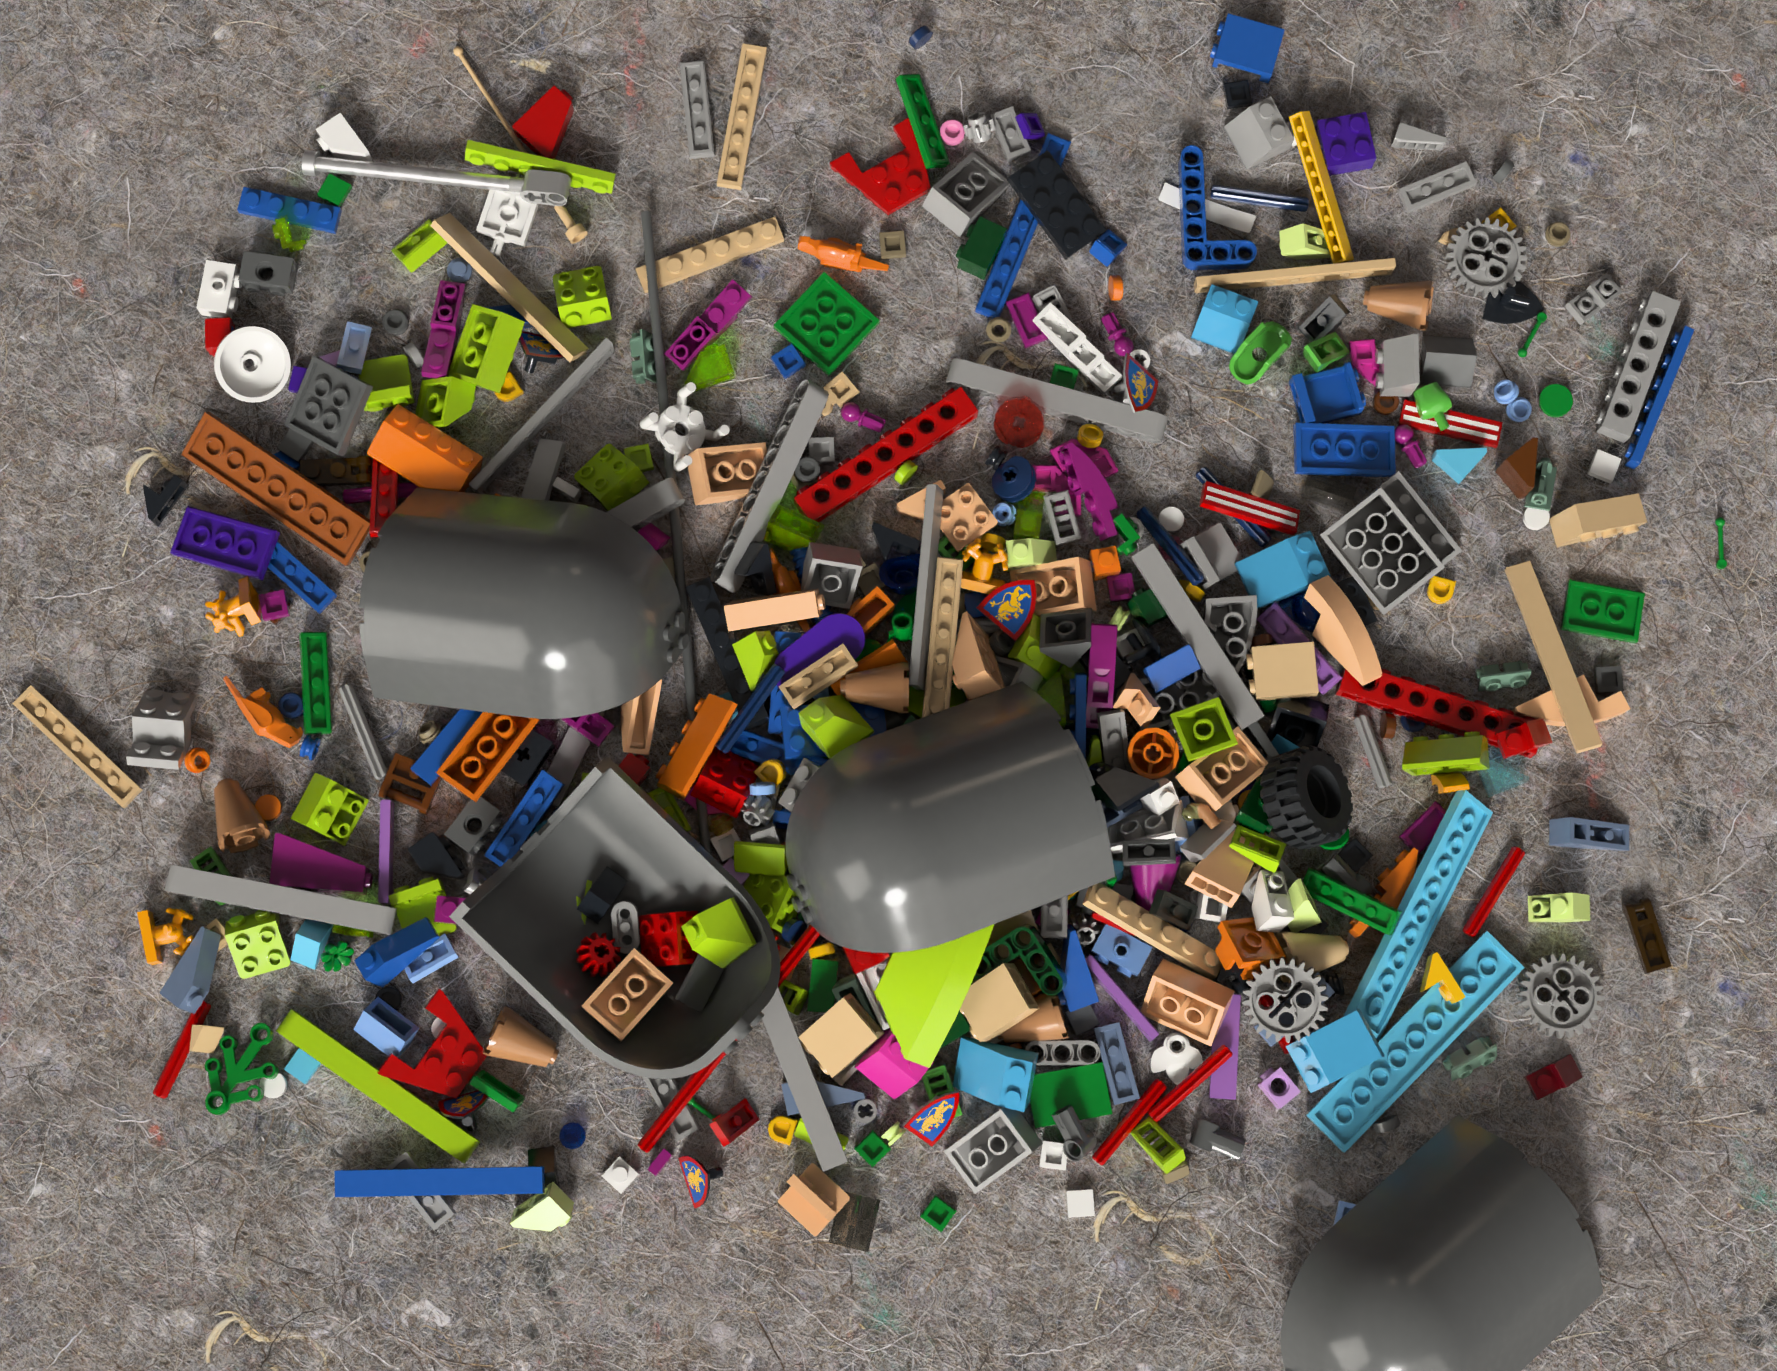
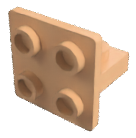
M970 483L965 484L943 500L940 530L957 552L974 542L975 538L981 539L984 533L998 523Z
M811 1163L799 1178L794 1174L789 1178L787 1183L790 1185V1188L780 1197L778 1203L813 1236H818L850 1200V1196L818 1166Z

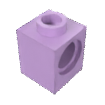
M1270 1067L1259 1076L1262 1081L1257 1085L1277 1109L1282 1108L1301 1092L1281 1067L1275 1070ZM1274 1079H1279L1283 1083V1091L1279 1094L1271 1089V1082Z

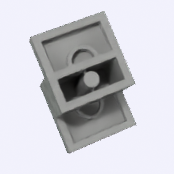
M156 689L145 690L132 715L133 744L126 756L127 765L179 770L192 743L190 717L197 704V696L185 692L170 693Z

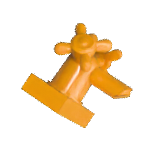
M975 538L974 542L970 543L962 551L963 561L966 562L972 556L975 562L971 573L962 571L961 588L990 594L994 589L1005 584V581L991 578L994 564L1001 562L1003 570H1008V555L1003 549L1002 543H997L998 553L989 554L986 548L979 550L982 546L980 544L981 539Z
M248 576L238 580V595L224 600L226 592L221 590L219 598L213 602H205L206 607L212 608L215 611L214 615L207 612L205 617L212 620L216 633L220 632L221 629L227 628L229 631L235 630L239 637L243 636L245 626L238 617L245 614L251 625L261 622L259 594Z
M168 907L165 912L174 915L172 922L155 926L153 912L149 910L137 912L148 964L156 965L163 963L160 946L173 942L179 945L173 952L183 956L194 936L190 935L186 938L183 935L181 925L184 918L193 921V915L183 909Z

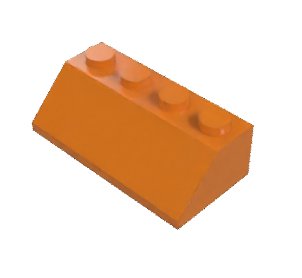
M399 404L385 418L367 451L369 456L420 488L457 492L466 491L469 483L481 471L483 456Z
M710 693L706 700L702 697L700 698L694 709L697 712L693 721L688 719L681 732L685 735L681 743H674L668 754L672 759L668 766L662 764L656 775V778L659 779L658 787L683 801L685 800L715 748L716 743L735 713L738 704Z
M482 712L436 773L462 794L477 802L540 719Z

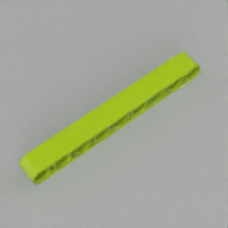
M293 1009L289 1011L276 1029L280 1035L465 1164L479 1145L480 1141L393 1079L379 1075L377 1073L379 1069Z

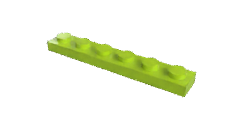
M467 140L465 160L470 161L474 165H488L500 171L518 172L523 176L528 170L561 172L571 178V187H584L592 189L597 193L612 194L615 173Z

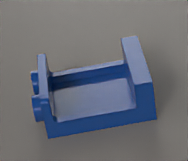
M1228 13L1226 21H1220L1216 35L1221 36L1219 44H1213L1210 58L1214 59L1212 67L1217 68L1218 64H1223L1261 75L1259 81L1269 84L1285 29Z
M1346 362L1342 367L1303 376L1302 373L1292 375L1289 385L1300 423L1325 424L1358 416L1362 413L1364 406H1366V399L1362 391L1359 392L1357 385L1359 382L1358 372L1356 368H1352L1351 362Z

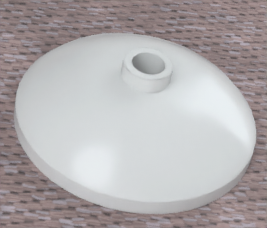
M257 326L241 327L230 332L220 342L214 357L215 375L221 387L232 397L245 402H262L274 397L285 386L291 369L290 355L284 342L272 331ZM247 359H251L253 362L250 368L245 366Z

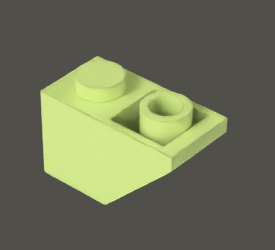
M1573 892L1528 896V921H1590V896Z

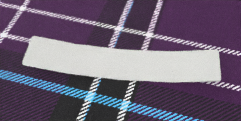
M1165 183L1160 193L1159 201L1180 209L1179 188ZM1205 199L1206 220L1250 233L1256 218L1255 215ZM1195 204L1186 205L1190 211L1195 212L1199 210Z

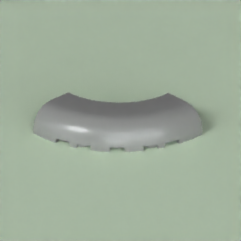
M1257 595L1205 599L1202 604V619L1238 674L1252 644L1257 618ZM1199 669L1158 693H1155L1147 678L1139 679L1158 703L1160 709L1148 727L1140 726L1137 723L1138 729L1141 731L1145 728L1166 727L1172 722L1170 714L1219 697L1203 669Z

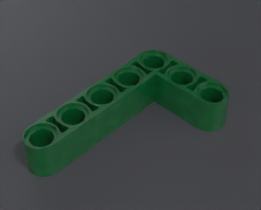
M1025 924L986 947L982 959L987 963V970L984 972L977 969L971 983L972 985L1001 964L1008 963L1019 955L1041 990L1047 995H1056L1061 992L1067 985V977L1038 930L1030 924ZM1022 930L1030 934L1031 941L1029 944L1022 943L1019 934ZM1000 944L1008 948L1009 955L1007 958L999 955L998 946ZM1035 953H1040L1044 956V966H1038L1034 963L1033 957ZM1050 975L1058 978L1059 987L1057 989L1049 986L1048 977Z

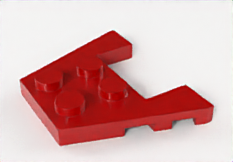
M909 118L893 126L894 132L905 149L867 171L861 172L849 152L830 162V167L834 172H838L843 176L845 181L860 190L867 199L887 215L892 214L931 190L927 170Z
M437 989L424 1008L446 1023V1025L414 1068H411L390 1053L377 1073L384 1077L457 1098L487 1055L483 1054L482 1046L441 989Z

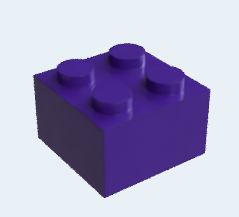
M1366 112L1317 120L1315 130L1329 176L1372 169L1377 158Z

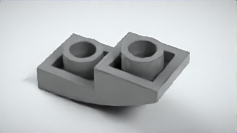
M1606 273L1592 283L1585 291L1569 301L1564 307L1582 325L1617 298L1622 291Z

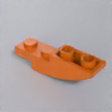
M1415 847L1409 850V852L1404 849L1394 859L1397 864L1392 870L1387 867L1377 877L1380 882L1375 888L1382 895L1380 896L1377 893L1374 898L1396 909L1398 908L1414 876L1418 850ZM1353 918L1349 922L1352 927L1348 932L1354 938H1357L1369 925Z

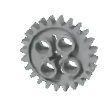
M1486 217L1483 224H1481L1478 218L1475 219L1473 225L1467 221L1464 225L1466 230L1459 227L1456 231L1457 235H1452L1450 238L1455 244L1449 243L1446 250L1450 251V253H1447L1444 259L1451 261L1446 266V269H1453L1449 277H1457L1459 279L1455 286L1464 284V293L1469 289H1473V297L1478 292H1482L1483 299L1488 296L1489 292L1496 298L1499 290L1503 294L1507 286L1514 288L1516 285L1515 281H1520L1522 278L1519 272H1524L1526 266L1521 263L1526 262L1528 259L1527 256L1521 255L1526 250V247L1518 245L1523 238L1515 239L1513 237L1517 230L1514 229L1508 232V223L1500 227L1499 219L1490 224L1489 217ZM1472 239L1480 240L1483 246H1475L1472 243ZM1496 246L1504 247L1507 254H1500L1496 250ZM1484 254L1488 256V257H1487V260H1489V261H1485V260H1484V259H1485V256H1483ZM1465 262L1474 263L1476 270L1468 269ZM1489 269H1496L1500 277L1492 276Z
M1563 953L1559 954L1558 961L1554 954L1548 956V962L1544 958L1538 959L1540 967L1535 963L1531 964L1530 967L1533 973L1528 971L1523 973L1528 981L1519 982V985L1524 987L1525 991L1518 992L1517 995L1524 997L1525 1001L1520 1002L1518 1005L1527 1007V1010L1522 1015H1531L1532 1018L1528 1023L1529 1025L1539 1024L1537 1032H1541L1546 1028L1547 1037L1552 1036L1554 1031H1556L1557 1039H1561L1564 1032L1568 1038L1573 1037V1030L1578 1035L1583 1034L1582 1026L1587 1029L1592 1027L1589 1019L1593 1021L1599 1019L1594 1011L1603 1010L1601 1006L1597 1005V1001L1604 1000L1603 996L1597 995V991L1602 990L1603 986H1595V982L1600 977L1590 976L1593 967L1584 969V960L1575 964L1574 955L1570 956L1567 961ZM1558 971H1562L1566 975L1567 980L1564 985L1556 980ZM1545 978H1547V979L1549 980L1550 984H1551L1553 987H1551L1550 985H1548V984L1545 982ZM1539 988L1545 989L1548 994L1545 1002L1537 997ZM1577 990L1581 991L1585 999L1582 1004H1578L1574 999V993ZM1563 991L1565 993L1563 995L1564 1000L1558 1001V992ZM1558 1007L1565 1011L1566 1017L1563 1022L1555 1017V1011ZM1571 1007L1577 1010V1014L1573 1013Z
M1281 956L1280 964H1276L1273 958H1271L1270 967L1261 963V973L1256 970L1252 971L1255 980H1246L1251 989H1243V994L1249 996V998L1244 999L1242 1004L1249 1005L1250 1008L1246 1009L1244 1014L1253 1015L1249 1024H1259L1256 1030L1257 1033L1265 1029L1267 1031L1266 1039L1275 1034L1276 1042H1279L1281 1036H1285L1286 1042L1290 1043L1291 1036L1294 1035L1300 1041V1033L1303 1032L1309 1037L1311 1034L1309 1027L1316 1030L1319 1028L1315 1021L1316 1019L1324 1021L1325 1017L1320 1011H1327L1328 1006L1321 1002L1328 1000L1329 997L1326 994H1321V992L1327 986L1326 984L1318 985L1322 976H1312L1314 967L1305 970V961H1302L1297 966L1295 965V957H1292L1289 964L1285 962L1283 956ZM1280 975H1287L1292 983L1288 987H1281L1277 984L1276 979ZM1301 982L1302 985L1290 997L1291 1004L1284 1003L1274 1017H1269V1014L1280 1004V995L1286 997L1296 983ZM1308 993L1311 996V1002L1307 1005L1300 1004L1296 998L1298 994ZM1265 994L1270 995L1274 999V1003L1269 1007H1264L1261 1005L1259 998ZM1289 1012L1294 1016V1021L1291 1024H1284L1280 1021V1014Z

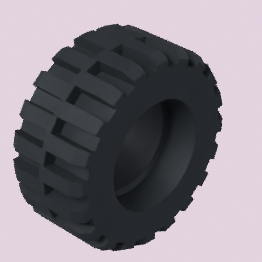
M1307 745L1273 757L1265 766L1262 772L1264 775L1260 780V785L1262 786L1260 797L1263 799L1264 805L1262 807L1264 812L1267 813L1268 823L1274 827L1276 835L1283 838V842L1297 849L1306 850L1340 839L1349 828L1348 825L1352 820L1350 815L1353 811V803H1351L1352 793L1347 785L1349 783L1347 777L1343 775V769L1340 764L1335 763V758L1331 754H1326V751L1319 747Z

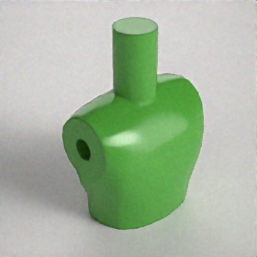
M1438 382L1430 383L1416 390L1413 395L1420 418L1422 420L1434 418L1440 431L1449 428L1450 426L1443 413L1452 407V403Z

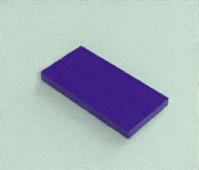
M187 506L170 553L177 557L263 581L280 533L277 530Z

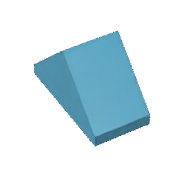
M1487 448L1440 449L1433 453L1432 461L1460 484L1485 456Z
M306 919L296 933L291 961L316 970L335 924Z

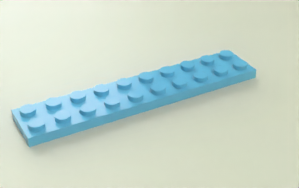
M1467 790L1456 791L1397 908L1402 913L1392 935H1383L1344 1014L1345 1016L1360 1008L1376 1040H1380L1493 814L1491 810Z
M1485 931L1449 968L1465 998L1451 1004L1449 1000L1445 1001L1440 994L1438 988L1441 986L1439 983L1431 986L1377 1041L1385 1056L1341 1078L1306 1116L1345 1153L1525 967L1488 931Z

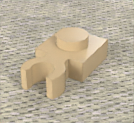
M843 372L823 387L828 391L829 396L822 415H829L833 410L834 404L842 408L845 403L849 402L859 393V390Z

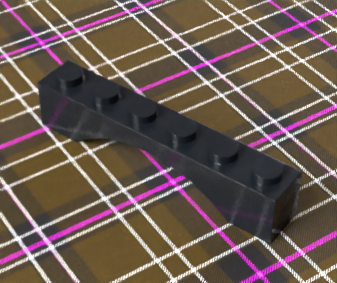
M708 577L686 586V591L716 658L733 702L738 704L736 709L739 713L754 691H751L732 645L737 641L733 632L728 631L725 613ZM763 704L745 730L749 731L769 722V716Z

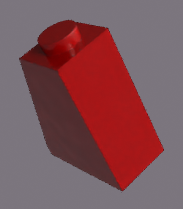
M554 85L512 125L515 135L537 156L555 160L574 112L573 98L566 90L562 89L560 91Z

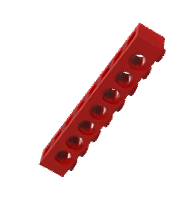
M963 388L948 390L941 396L942 400L936 404L930 402L921 409L922 413L915 418L913 416L907 417L900 423L901 427L895 431H886L879 437L880 441L874 445H871V443L865 445L858 451L859 455L853 459L850 457L844 459L837 465L838 469L832 473L829 471L823 473L817 478V483L811 487L806 485L796 492L797 496L794 497V504L810 527H814L895 473L907 460L913 461L978 417V409ZM944 409H949L954 413V416L944 418L940 412ZM929 423L933 426V430L923 432L920 429V425ZM909 437L913 442L909 446H903L899 443V439ZM886 450L892 454V457L888 460H882L878 457V454ZM862 464H866L871 468V471L867 474H861L857 468ZM841 478H846L850 481V485L846 488H840L836 482ZM819 492H825L829 495V499L825 502H819L815 496Z
M1343 667L1342 679L1339 681L1335 695L1399 716H1405L1420 723L1424 722L1426 725L1463 737L1464 733L1480 732V735L1488 739V745L1497 748L1499 746L1495 734L1508 730L1510 725L1517 727L1521 726L1524 722L1537 720L1528 716L1523 718L1513 715L1514 712L1509 709L1499 708L1497 710L1491 708L1487 702L1481 700H1474V702L1464 699L1465 696L1460 693L1450 692L1448 694L1442 692L1439 687L1432 684H1425V686L1415 683L1416 680L1411 677L1401 676L1399 678L1393 676L1390 671L1381 668L1382 676L1372 681L1371 689H1366ZM1385 687H1394L1397 696L1391 697L1387 695ZM1410 694L1418 695L1421 699V704H1413L1410 700ZM1435 702L1444 704L1446 708L1445 713H1440L1435 709ZM1459 711H1467L1470 715V721L1462 720L1459 716ZM1484 718H1490L1494 722V729H1489L1484 725ZM1538 748L1518 755L1532 758L1536 755Z

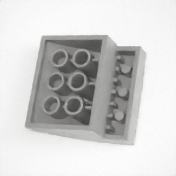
M1399 471L1384 481L1320 534L1383 615L1445 568L1444 565L1462 551Z

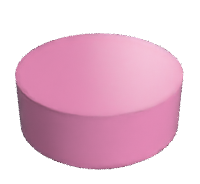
M955 119L945 121L940 128L942 141L949 146L960 144L965 136L963 124Z

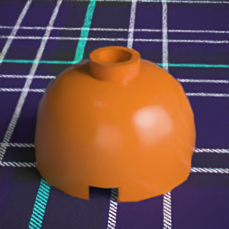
M1157 727L1145 728L1137 732L1130 739L1127 747V760L1132 770L1148 779L1162 778L1169 774L1176 767L1179 759V746L1169 732Z

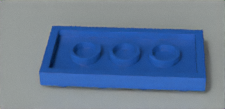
M1295 423L1293 425L1294 474L1391 477L1396 473L1395 426Z
M849 702L874 730V733L869 737L886 731L884 709ZM800 705L796 709H793L791 706L780 707L785 759L826 756L801 727L798 713L808 705Z

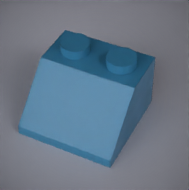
M1211 284L1191 338L1235 354L1244 341L1259 301Z

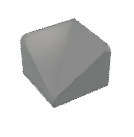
M773 822L768 823L766 826L761 825L748 830L752 842L781 845Z

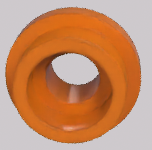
M194 747L185 756V766L190 772L200 773L209 767L210 756L203 748Z

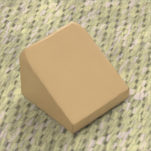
M192 1025L189 1051L214 1053L223 1034L224 1027Z

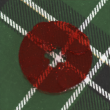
M1028 396L1009 398L999 406L995 414V432L998 438L1007 445L1017 446V448L1028 447L1040 438L1044 430V413L1041 407ZM1015 417L1024 418L1026 420L1024 422L1025 427L1014 426Z

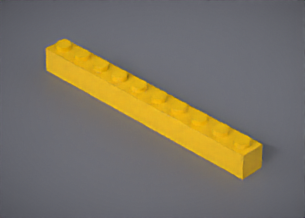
M1301 111L1289 116L1330 256L1333 264L1347 263L1354 260L1313 120L1310 111Z

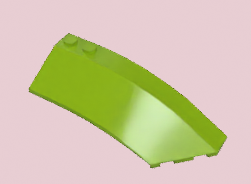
M994 924L937 946L891 953L880 981L873 992L882 1005L886 1014L884 1016L893 1035L896 1036L899 1042L900 1051L904 1059L927 1068L931 1067L968 993Z

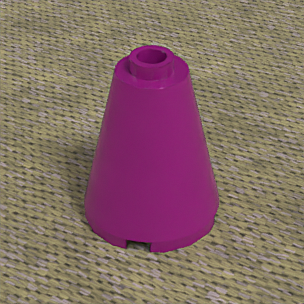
M1176 854V864L1130 866L1135 904L1150 911L1157 889L1170 893L1180 864V855L1177 856Z

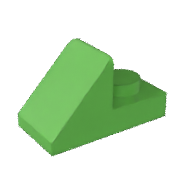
M1334 332L1307 344L1304 347L1303 356L1315 373H1318L1330 363L1346 356L1350 351L1338 334Z

